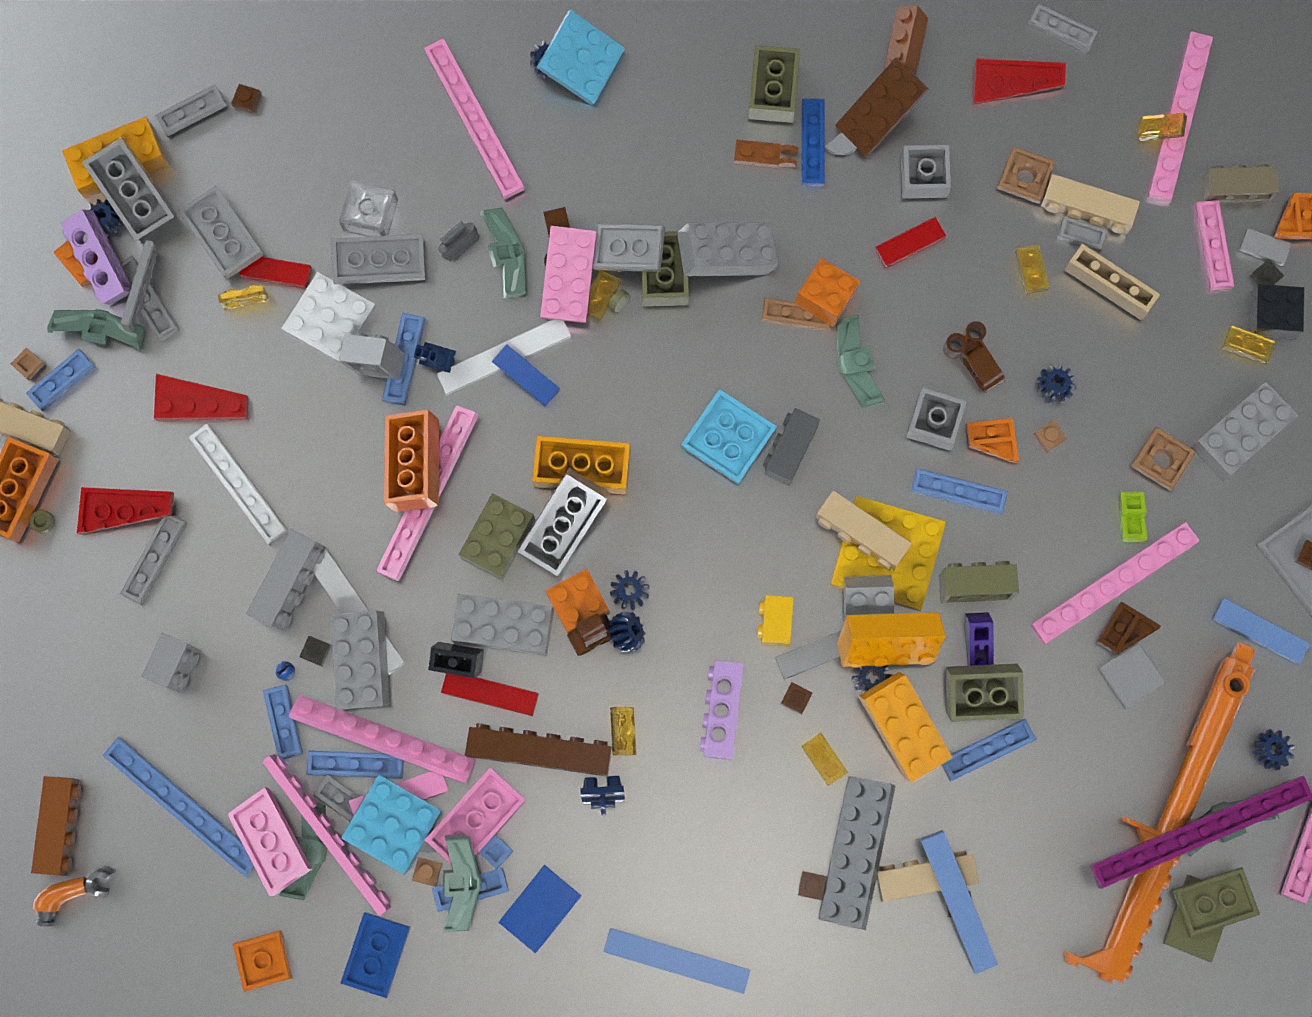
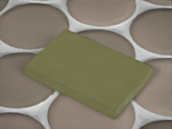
M1243 867L1172 890L1189 937L1260 915Z
M1187 875L1183 886L1200 881L1201 879ZM1176 905L1163 944L1212 963L1224 927L1189 937Z

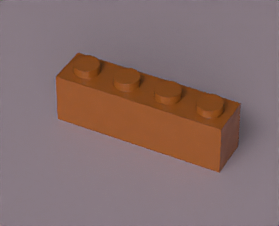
M918 5L897 7L884 70L897 57L916 75L928 23V17Z
M43 777L31 868L32 874L67 876L68 871L71 869L72 857L70 856V849L75 842L73 826L74 822L78 819L76 802L77 798L81 795L79 779Z

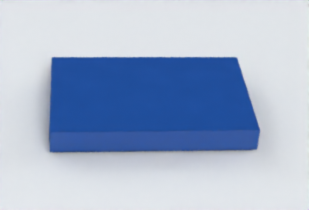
M544 865L498 923L536 954L582 895Z
M364 912L340 983L388 998L411 927Z

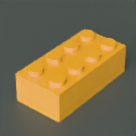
M146 116L62 150L76 189L85 199L102 191L82 162L124 136L148 173L168 166L155 130Z
M537 436L532 477L533 485L539 488L556 489L570 468L611 494L627 495L631 453L630 443Z
M939 612L847 615L837 641L842 667L934 664L946 634Z
M897 672L858 696L904 778L911 783L953 758L905 674Z

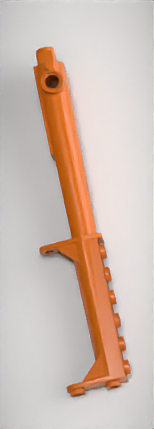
M1237 642L1231 656L1222 660L1186 746L1189 749L1156 829L1128 817H1122V822L1136 829L1141 843L1189 823L1242 700L1250 688V681L1255 672V669L1250 666L1256 651L1253 647ZM1230 682L1234 685V691L1229 686ZM1180 856L1133 876L1104 949L1083 957H1078L1065 951L1064 961L1076 967L1081 963L1100 972L1098 977L1110 983L1114 979L1122 983L1124 978L1128 980L1133 970V966L1130 964L1133 957H1138L1142 949L1143 943L1140 942L1141 938L1151 928L1152 920H1150L1152 912L1158 910L1162 898L1159 897L1163 888L1166 889L1171 880L1169 872L1172 866L1177 865Z

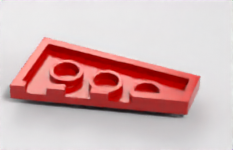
M976 58L973 105L1062 88L1065 86L1066 63Z
M156 374L155 420L247 419V395Z
M81 487L77 534L172 516L174 493L171 491Z

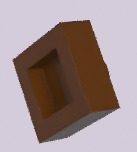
M239 84L231 104L235 108L254 113L262 93L258 89Z
M1306 540L1295 562L1312 570V542Z
M791 682L781 704L802 715L813 692Z
M802 871L798 895L822 900L827 876Z

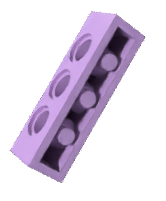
M81 210L60 222L63 227V235L70 241L74 249L73 254L75 258L81 262L84 268V275L91 282L97 300L102 304H114L128 296L132 286L94 212L91 210ZM85 233L87 235L86 243L83 240V236ZM95 253L97 254V257H98V260H97L96 263L94 262V255H95ZM105 274L108 276L107 283L104 282Z
M715 660V666H710L708 680H712L713 683L712 690L707 689L705 704H710L709 713H704L702 727L707 728L706 737H701L700 751L704 752L705 758L729 761L733 759L744 666L742 663ZM721 681L729 682L731 685L730 691L726 693L720 692L717 688L718 683ZM717 705H725L728 708V713L722 717L716 715L714 709ZM715 728H722L725 731V737L722 740H715L712 737L711 733Z

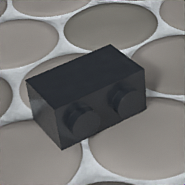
M438 641L431 647L428 670L475 678L481 673L484 649Z

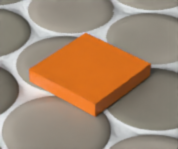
M282 931L233 944L243 992L292 979Z

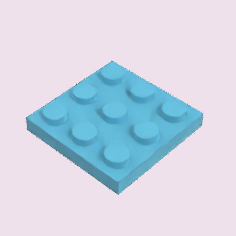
M570 10L564 17L536 68L590 105H593L625 48Z
M719 389L682 442L681 448L739 485L776 431L777 426Z
M378 774L341 839L400 873L405 874L441 810Z

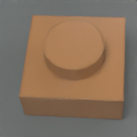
M25 348L10 363L29 381L45 365L28 348Z
M1055 420L1034 432V436L1046 453L1067 440V437Z
M418 857L412 881L436 887L442 863Z

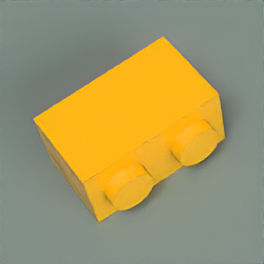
M765 595L764 601H760L759 615H763V624H758L757 638L761 639V645L790 646L794 597Z

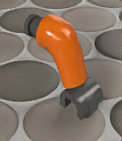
M99 866L95 868L88 878L84 876L67 880L42 890L33 904V909L37 911V917H40V919L36 920V925L43 927L53 926L55 920L52 918L55 917V912L60 910L61 905L72 898L88 893V891L94 896L107 897L110 888L99 887L96 883V878L102 877L107 879L115 870L109 866Z

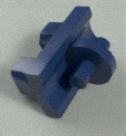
M425 342L424 346L417 344L414 358L420 359L419 364L450 373L451 366L455 363L454 356L456 351Z
M618 775L607 777L606 787H598V781L595 777L584 778L583 788H580L582 804H591V809H601V816L606 815V808H615V802H625L624 785H621Z

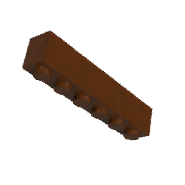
M476 723L475 727H469L465 756L609 776L612 746H607V741L594 740L593 744L584 743V738L570 737L569 741L560 739L561 735L547 733L546 737L537 736V732L523 730V733L519 734L513 733L514 729L508 727H499V731L490 730V725Z

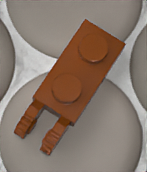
M736 139L734 163L770 168H795L797 166L796 159L780 158V154L796 155L799 148L787 144L781 145Z

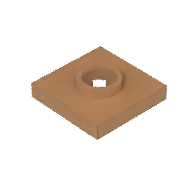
M1013 146L997 189L1040 204L1056 161ZM1023 170L1031 172L1033 175L1032 183L1028 184L1018 180L1017 174Z
M1155 427L1130 467L1172 491L1196 451ZM1157 453L1168 455L1170 464L1167 468L1164 469L1154 463L1153 458Z

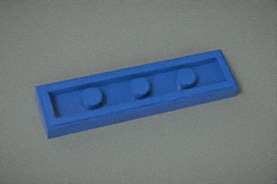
M802 99L801 186H824L825 99Z

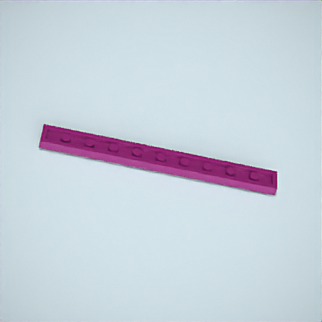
M1299 776L1093 863L1089 867L1098 888L1103 889L1312 800V793L1305 777Z

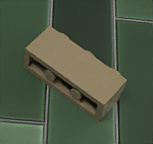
M1260 164L1255 167L1236 165L1232 168H1224L1220 165L1212 166L1203 175L1204 200H1219V202L1273 200L1279 193L1277 166L1269 167L1267 164Z

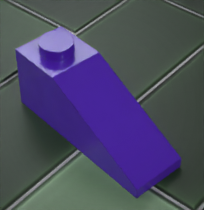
M989 612L965 613L967 665H994V622Z

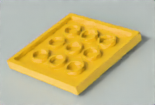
M855 496L854 505L912 544L895 570L891 568L886 570L877 563V559L872 555L865 556L857 550L858 546L851 541L849 543L842 541L830 586L844 589V577L891 575L894 584V604L921 612L946 521Z

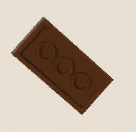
M895 57L835 126L865 157H868L927 93L929 88L899 58Z

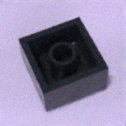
M1257 284L1250 292L1249 336L1295 340L1304 332V287Z

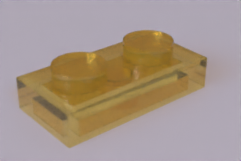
M1183 112L1141 117L1138 138L1140 141L1184 137L1187 116Z
M1039 245L1016 249L1015 254L1025 294L1049 290L1050 287Z
M602 270L599 271L589 293L588 316L599 321L602 320L609 306L610 299L616 293L621 283V279Z
M257 284L249 285L243 290H226L224 294L218 295L219 304L224 310L269 301L268 293L263 285Z
M1231 326L1222 349L1267 364L1276 341Z
M610 707L612 755H636L634 707Z
M822 733L801 746L827 786H830L848 773Z

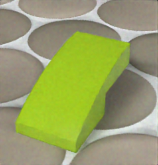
M1120 492L1122 542H1146L1147 540L1145 522L1147 511L1144 492Z

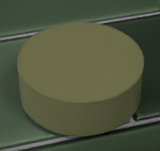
M624 289L618 290L610 299L609 307L613 311L619 312L628 303L630 294Z
M40 509L31 514L29 524L34 531L44 534L52 530L55 519L50 512Z

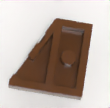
M1121 601L1096 643L1117 655L1160 629L1161 625Z

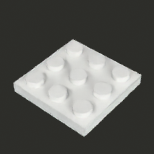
M317 272L281 329L341 364L339 356L345 334L354 335L355 332L360 333L376 309V305L344 286L334 284L333 280Z

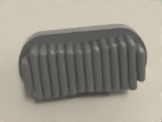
M460 221L440 238L442 243L439 245L438 251L442 256H446L449 261L457 259L468 247L479 240L480 235L477 233V228L473 223L464 224Z

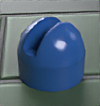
M282 661L277 664L275 674L281 680H290L295 675V667L288 661ZM288 665L289 668L280 675L279 672Z

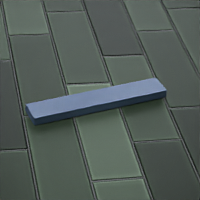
M941 830L920 839L975 974L997 966V960L945 832Z
M612 928L609 930L603 951L742 994L745 993L751 971L750 969Z

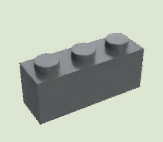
M797 408L794 409L792 414L787 413L782 424L785 426L782 434H777L773 442V446L776 448L772 455L768 453L763 463V466L766 467L765 475L790 486L819 426V418Z

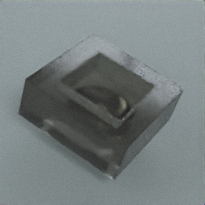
M1268 259L1253 271L1250 277L1257 284L1275 285L1284 275Z
M308 636L299 657L322 667L332 645Z

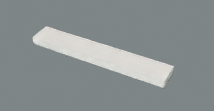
M553 319L452 366L450 373L442 371L437 373V376L448 396L501 371L492 361L506 344L524 359H527L570 339L571 335L563 320Z
M205 424L188 437L269 546L288 533L285 526L208 424Z
M325 549L324 552L326 554L320 564L316 563L313 572L341 613L369 611L330 553ZM386 636L389 675L404 665L405 662Z

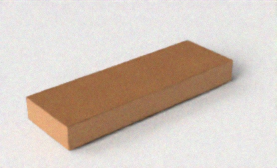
M771 298L764 299L761 322L829 331V323H825L811 312L803 310L795 302Z

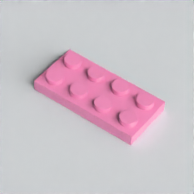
M558 226L550 227L540 318L586 323L596 231Z
M489 768L429 834L425 841L451 864L444 835L464 834L470 837L474 856H476L523 804L525 799L493 769Z
M264 787L227 814L269 896L277 895L312 870L270 788Z

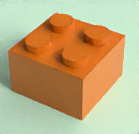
M821 258L799 290L795 304L834 327L856 294L860 280Z
M588 569L545 590L567 633L576 629V623L595 613L599 616L610 614L609 608Z

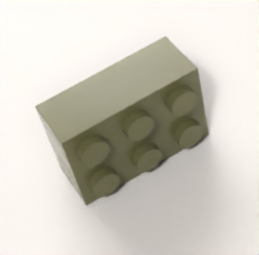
M755 45L748 119L793 123L800 49Z
M679 231L665 232L661 271H642L643 307L689 305L688 276H684L677 234Z
M492 493L458 555L465 562L503 581L518 553L520 545L536 520L534 514Z
M1010 561L995 562V565L987 566L986 562L971 563L972 566L962 567V563H951L939 574L941 603L1012 600L1019 593L1017 564H1010Z
M1018 663L946 667L947 714L950 720L972 721L1023 718V671Z

